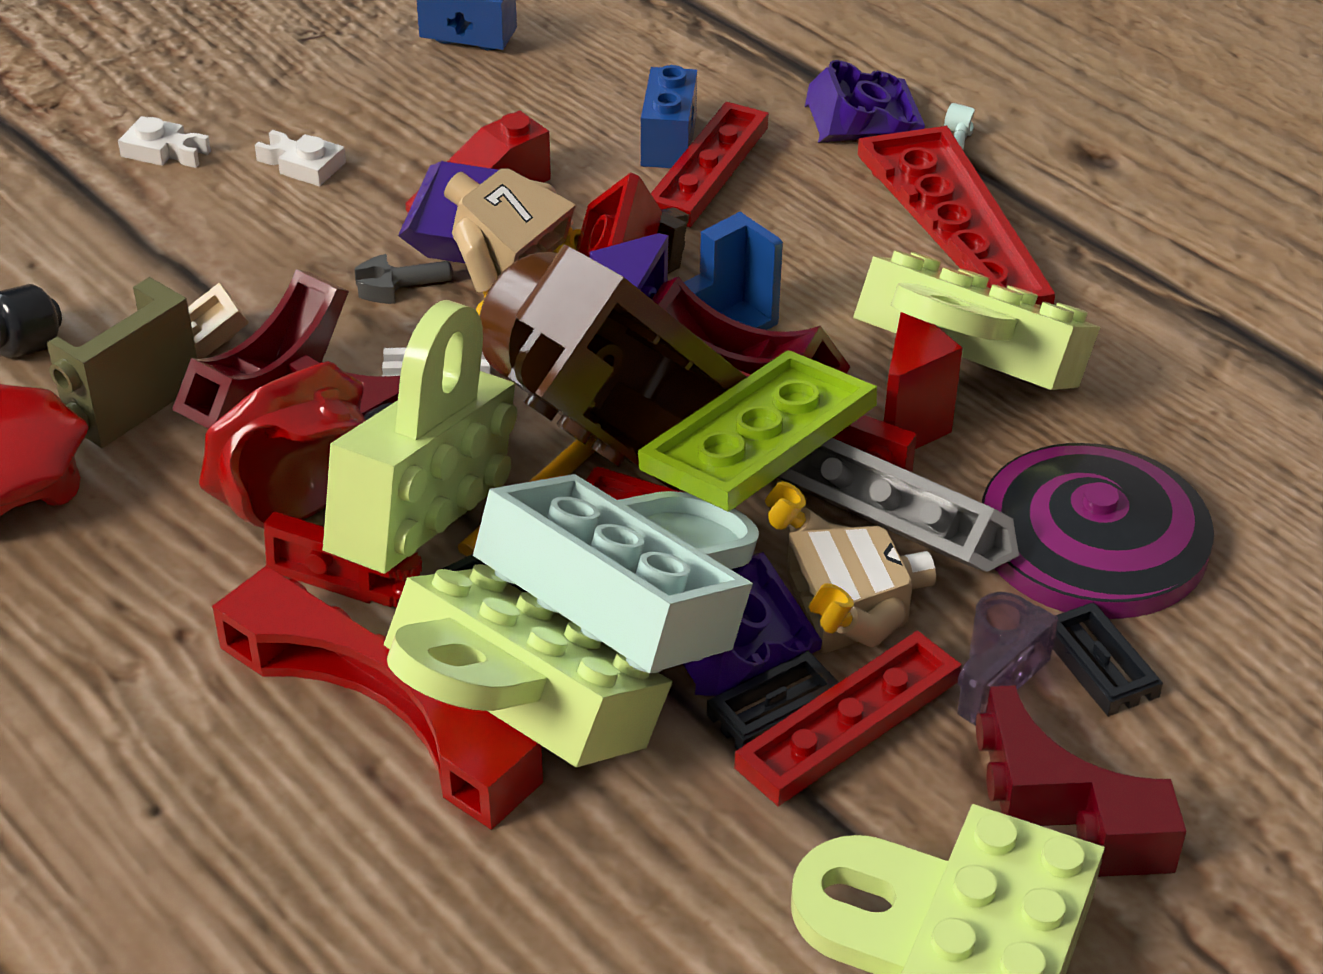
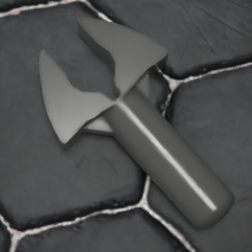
M387 254L373 257L354 269L358 297L385 304L396 303L395 291L401 287L451 281L453 278V267L449 261L393 267L387 262Z

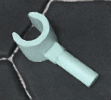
M951 103L945 116L944 126L947 125L950 131L954 132L955 139L961 148L964 149L965 139L973 133L974 126L971 120L975 109Z

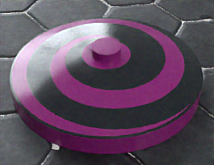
M1066 443L1042 447L1020 455L1004 465L992 477L982 497L983 504L1013 518L1019 556L994 569L1005 581L1022 594L1047 607L1062 612L1094 602L1108 619H1124L1152 614L1166 609L1188 596L1200 583L1207 570L1214 542V528L1206 504L1197 491L1179 474L1160 462L1140 453L1115 446L1093 443Z

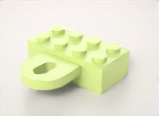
M894 250L892 258L873 256L853 318L897 333L900 313L903 312L939 327L963 347L962 358L1050 390L1078 388L1080 386L1100 326L1085 322L1088 312L1062 303L1054 305L1043 302L1041 306L1035 304L1038 297L1037 294L1007 285V288L992 284V287L988 288V277L960 268L957 271L943 267L942 271H940L941 261L919 253L911 252V254Z
M443 300L433 305L417 324L406 348L401 367L398 400L330 443L323 551L385 574L406 557L412 556L419 547L435 535L442 533L448 525L468 510H472L477 503L488 496L489 489L502 487L505 484L511 470V459L507 456L509 434L512 432L517 419V408L513 405L515 382L480 371L483 326L481 318L474 308L450 300Z
M478 564L473 569L461 571L439 569L435 574L407 577L384 642V646L390 649L387 656L388 666L404 683L441 702L472 710L488 711L575 767L647 748L673 681L658 672L647 673L633 668L627 663L625 656L604 642L588 638L581 632V627L561 614L543 608L538 604L536 597L528 592H522L495 575V570L487 565Z
M972 804L949 861L871 836H843L816 846L805 855L795 871L791 895L792 917L801 936L818 952L831 959L873 974H1066L1093 899L1105 847ZM834 884L848 885L886 899L892 907L884 912H870L829 897L824 892V889Z

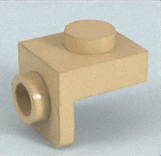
M220 283L188 306L198 359L207 357L249 324V321L232 296Z

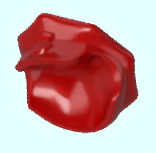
M325 361L288 374L254 390L207 430L205 434L203 464L199 479L200 488L230 507L240 519L250 525L264 528V522L274 511L304 520L325 509L330 443L366 421L360 412L364 392L363 382L345 373L335 363Z
M0 384V517L16 506L39 499L51 506L62 505L69 502L78 492L81 477L74 456L85 438L89 426L84 419L66 406L51 390Z

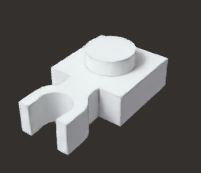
M141 116L118 140L121 157L161 166L169 159H175L182 165L197 168L199 166L198 153L208 155L211 152L208 135L199 133L184 134L183 125L162 121L156 117Z
M271 130L269 132L270 145L261 142L255 144L257 161L269 165L279 164L280 174L319 187L346 163L344 146L325 141L316 136L304 134L299 140L294 141L282 132Z

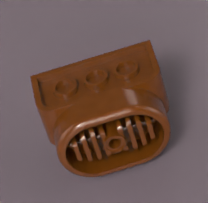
M563 245L558 253L539 252L514 262L492 284L481 307L479 316L483 326L482 352L492 368L508 380L515 382V385L528 393L524 400L526 405L550 421L554 419L557 413L561 415L557 425L569 435L585 445L591 436L595 438L596 441L591 448L618 467H620L624 459L639 467V449L747 378V376L625 277L567 245ZM654 477L668 488L679 491V488Z

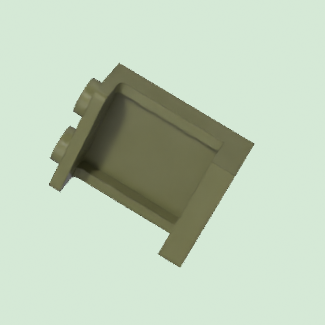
M151 277L133 287L137 312L80 347H74L59 337H55L47 342L52 363L49 371L54 383L57 385L59 397L66 406L87 422L89 428L85 438L100 448H104L175 401L191 358H197L187 298Z

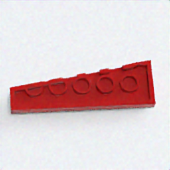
M947 125L859 138L857 153L859 158L871 170L873 176L884 184L960 269L988 277V288H991L992 284L1007 288V285L1037 294L1038 297L1035 303L1041 306L1043 302L1054 304V290Z

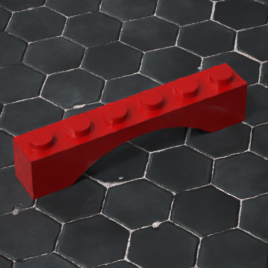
M266 565L212 606L220 648L262 677H298L336 684L358 691L381 703L405 721L429 751L439 773L443 798L490 830L498 825L543 783L542 746L488 711L472 710L447 704L431 698L404 683L388 666L387 656L390 649L384 646L386 639L384 635L373 634L353 621L340 607H331L309 593L299 581L292 578L287 579Z

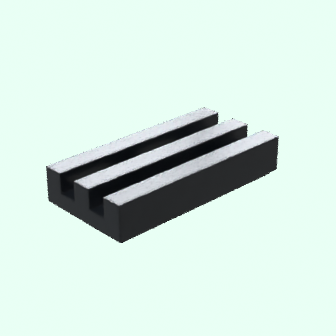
M1094 602L1043 620L1040 635L1108 717L1119 712L1120 704L1124 703L1130 709L1139 705L1141 696L1145 695L1149 701L1160 697L1163 685L1161 679ZM1083 622L1097 640L1094 641L1079 623ZM1111 656L1124 670V672L1129 676L1132 682H1128L1127 679L1116 668V666L1111 662Z
M808 650L707 700L706 715L713 723L718 720L721 722V732L727 739L735 738V748L738 750L839 682ZM808 675L812 676L789 689L786 687ZM766 697L765 701L739 714L735 713L736 711Z

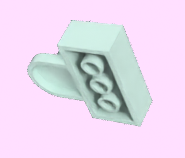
M576 474L489 489L473 556L494 569L495 575L500 579L516 584L536 597L538 604L543 608L560 613L581 627V632L588 638L604 642L625 656L627 663L633 668L647 673H657L663 669L691 661H700L705 657L733 649L753 583L731 569L744 566L750 562L759 531L753 521L740 511L732 509L730 512H727L689 493L664 491L616 500Z

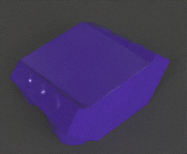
M833 60L809 84L805 107L810 108L820 134L818 143L858 140L864 137L925 128L923 119L905 79L897 78L890 73L878 70L873 71L871 74L862 73L857 67L848 62Z
M444 161L430 165L398 236L427 258L465 263L452 235L458 206L445 198V188L451 178L458 172L465 173L481 184L498 170Z
M764 552L754 554L746 565L731 569L753 583L733 649L705 657L700 661H691L683 664L696 684L695 695L717 696L808 650L812 654L821 649V638Z

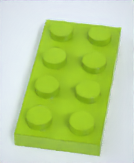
M787 350L639 449V470L730 512L877 406V386Z

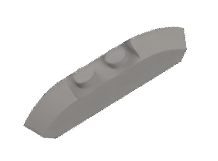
M834 438L825 442L777 477L831 505L939 554L985 572L1019 556L1013 518L990 506Z

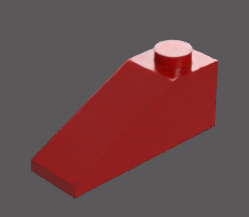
M519 110L481 127L447 162L497 170L510 169L529 180L544 183L551 179L549 130ZM418 191L405 203L408 213Z

